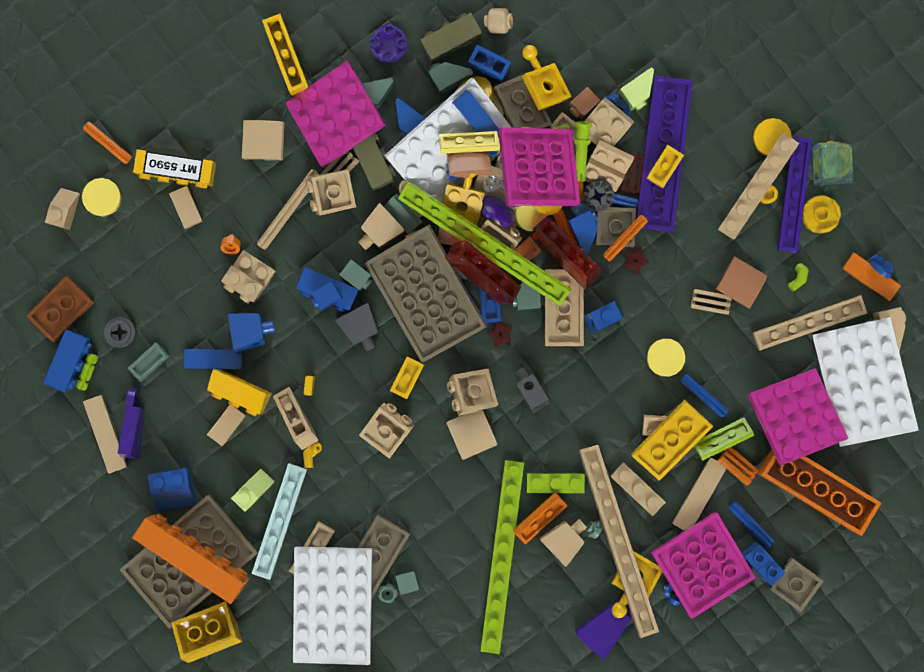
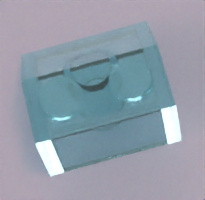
M830 142L818 143L813 146L814 185L853 183L852 145Z

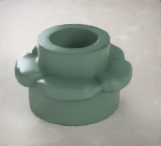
M591 521L585 529L587 537L595 539L602 532L603 526L600 525L599 521Z
M391 584L380 587L379 599L382 602L392 603L394 598L397 597V590Z

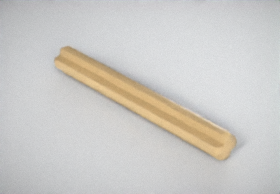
M311 169L257 242L259 247L264 250L267 249L308 193L306 182L309 181L308 177L319 175L316 170Z

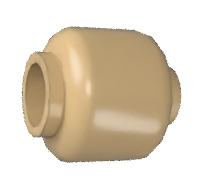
M492 8L489 10L488 15L484 17V26L488 27L490 33L506 34L513 27V15L509 13L508 9Z

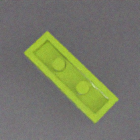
M742 418L702 437L694 445V448L703 461L754 436V432L746 419Z
M527 473V493H585V474Z

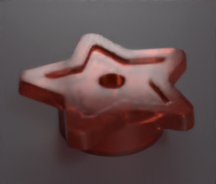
M642 249L635 253L626 252L628 261L624 267L633 268L639 274L641 267L649 263L642 256Z
M496 322L495 330L488 333L490 337L494 338L496 347L502 342L511 343L509 333L512 327H503L499 322Z

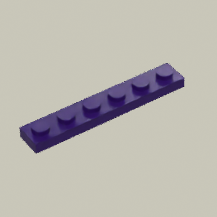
M792 137L799 145L788 161L777 251L798 253L812 139Z

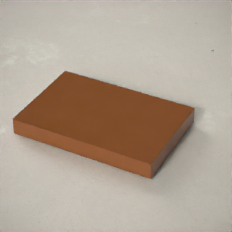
M66 275L26 317L52 343H56L64 335L65 330H69L95 302Z

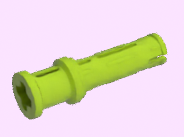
M578 121L575 122L577 127L576 138H574V144H576L575 163L578 182L580 180L584 182L586 180L587 148L591 143L589 134L592 123Z

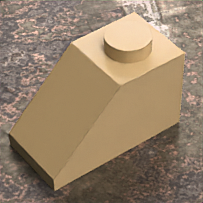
M61 188L50 203L45 223L70 230L80 193Z

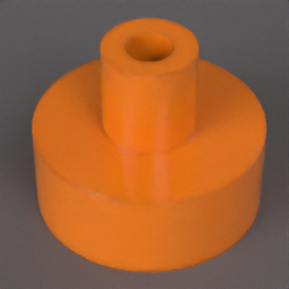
M230 234L222 239L221 250L224 253L234 255L240 251L241 242L235 235Z

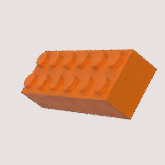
M771 449L757 472L761 477L860 536L863 535L881 505V502L806 456L780 466Z
M153 514L144 519L132 537L134 540L231 604L237 599L250 579L247 577V572L241 568L236 569L231 566L232 563L228 559L216 556L215 551L210 547L206 546L204 548L198 544L199 540L191 535L188 537L183 534V530L180 527L168 524L166 522L167 519L162 515Z

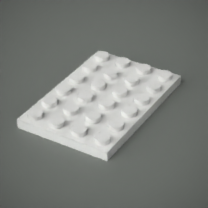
M470 78L384 155L407 183L410 181L442 203L447 183L463 186L464 178L458 177L450 181L446 176V171L449 170L446 153L441 154L439 134L475 132L452 102L467 89L499 129L501 127L512 128L473 78ZM500 148L498 153L490 158V162L500 154Z
M891 317L812 335L826 391L849 438L840 442V447L919 431Z
M296 546L294 548L293 663L370 665L372 548Z

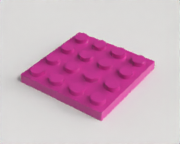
M345 61L310 85L308 89L303 90L285 103L321 167H325L386 126L349 61Z
M501 127L498 130L506 206H578L580 204L572 129Z
M816 368L747 395L780 466L849 439Z
M717 512L710 514L651 552L691 619L756 578Z

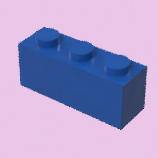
M306 267L304 268L296 289L300 290V295L310 298L311 292L332 281L343 299L334 304L336 305L335 309L344 313L346 310H352L360 290Z
M65 330L43 384L63 392L73 390L77 384V374L82 371L85 362L83 360L85 355L91 351L92 339L72 330Z

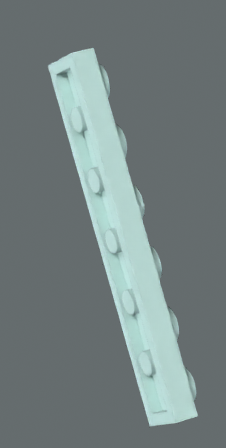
M288 463L252 571L254 575L269 580L272 577L307 472L306 468Z

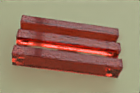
M633 154L634 159L631 166L629 189L626 188V172L622 181L621 192L639 194L644 155ZM636 160H639L636 189H633Z

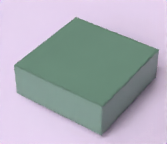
M414 570L396 575L401 595L419 590Z

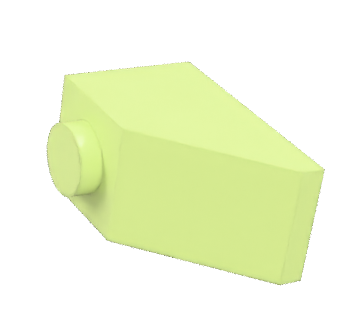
M652 67L622 87L618 92L631 111L635 108L640 110L647 105L646 101L650 96L654 73Z
M260 469L231 499L246 512L275 481Z

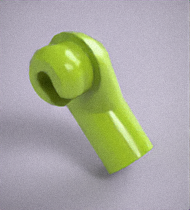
M802 263L795 266L797 277L788 284L792 292L807 281L809 270Z

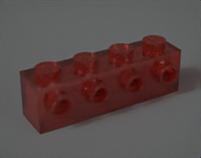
M547 216L533 228L532 237L584 289L588 288L599 278L601 269L598 264L592 261L585 251L578 247L571 237L559 228L556 222Z
M467 240L454 243L445 258L500 305L513 303L521 289L518 283Z

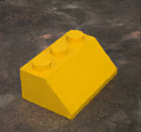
M213 369L207 388L208 391L212 392V397L219 400L223 397L229 400L228 404L236 408L242 406L246 408L245 412L253 416L263 414L272 394L221 369Z
M226 601L171 622L181 660L187 663L243 642L238 624Z

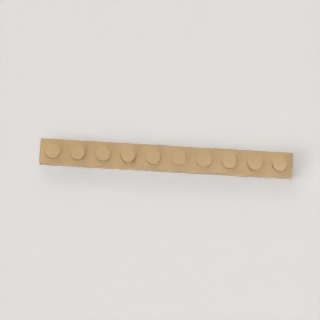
M595 445L579 450L638 636L643 638L658 633L659 630L599 446Z

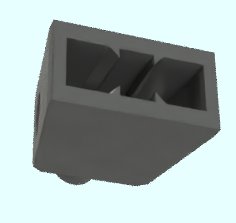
M368 303L335 320L353 345L362 342L366 352L377 347L372 336L379 332Z
M521 368L514 373L519 381L516 385L532 413L549 405V399L533 374L529 376L525 368ZM532 385L533 389L527 390L526 386Z

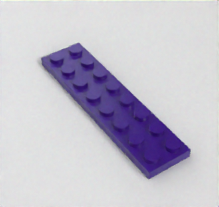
M654 76L636 219L643 215L648 220L642 229L674 232L683 158L664 188L657 186L646 178L667 145L684 154L693 82L691 80Z

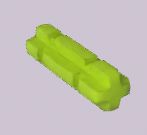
M92 353L87 355V362L84 363L76 388L84 391L87 389L89 384L87 382L90 381L95 367L94 364H96L98 359L97 355Z

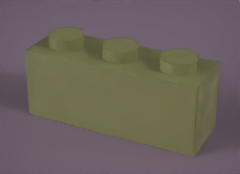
M463 13L456 18V21L442 24L439 30L425 33L420 40L432 64L482 38V32L472 13Z
M376 133L353 147L373 191L394 182L393 176H395L392 166H387L385 163L384 149H379L376 142L379 139Z

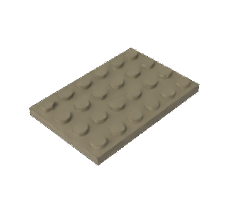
M430 225L365 263L422 363L487 327L486 322Z
M210 494L173 524L183 530L182 533L189 537L191 535L198 539V544L204 548L207 546L213 549L215 555L219 558L224 557L232 563L231 566L236 569L243 567L259 553ZM144 548L120 569L168 628L172 627L171 622L184 617L212 593V591L148 548Z

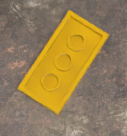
M684 400L631 453V456L660 481L713 425Z

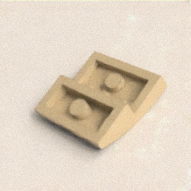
M244 120L242 159L283 160L285 122Z
M483 410L464 414L446 422L462 460L498 445Z

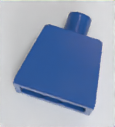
M616 301L584 316L590 333L599 331L624 318Z
M258 313L228 314L232 345L236 354L264 345L266 343L264 334L275 332L274 322L263 323Z

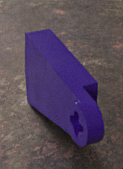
M130 388L127 392V407L117 452L123 458L139 459L145 410L138 407V389Z
M623 594L575 630L587 647L602 659L606 658L631 621L632 614L629 605L626 606L627 613L622 618H616L611 611L612 606L620 602Z

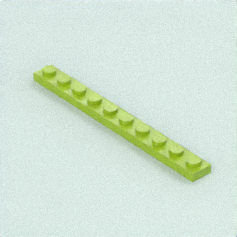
M410 181L405 185L398 197L399 200L561 306L571 291L570 287Z
M505 460L481 652L500 654L515 539L513 530L516 528L524 462Z

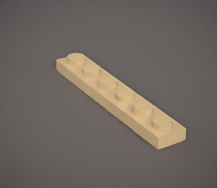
M784 133L781 135L718 228V231L735 240L799 145L797 141Z

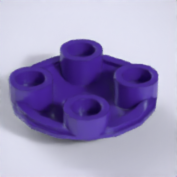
M386 24L377 29L369 41L373 55L380 61L387 63L395 62L402 58L408 46L407 37L404 32L392 24Z
M489 195L483 198L484 209L482 213L487 218H494L504 227H509L515 221L516 216L510 206H506V202L502 199Z

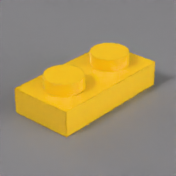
M667 145L646 179L664 188L684 155Z
M406 357L390 391L408 399L424 365Z

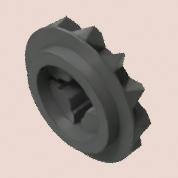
M602 180L591 182L586 186L583 193L584 202L595 211L608 209L614 201L612 187ZM596 191L602 194L606 193L601 197V202L598 199H592L596 195Z
M123 317L111 319L104 330L107 342L117 348L128 346L134 340L136 333L134 324ZM119 327L127 331V333L122 334V338L119 335L113 334V332L119 330Z

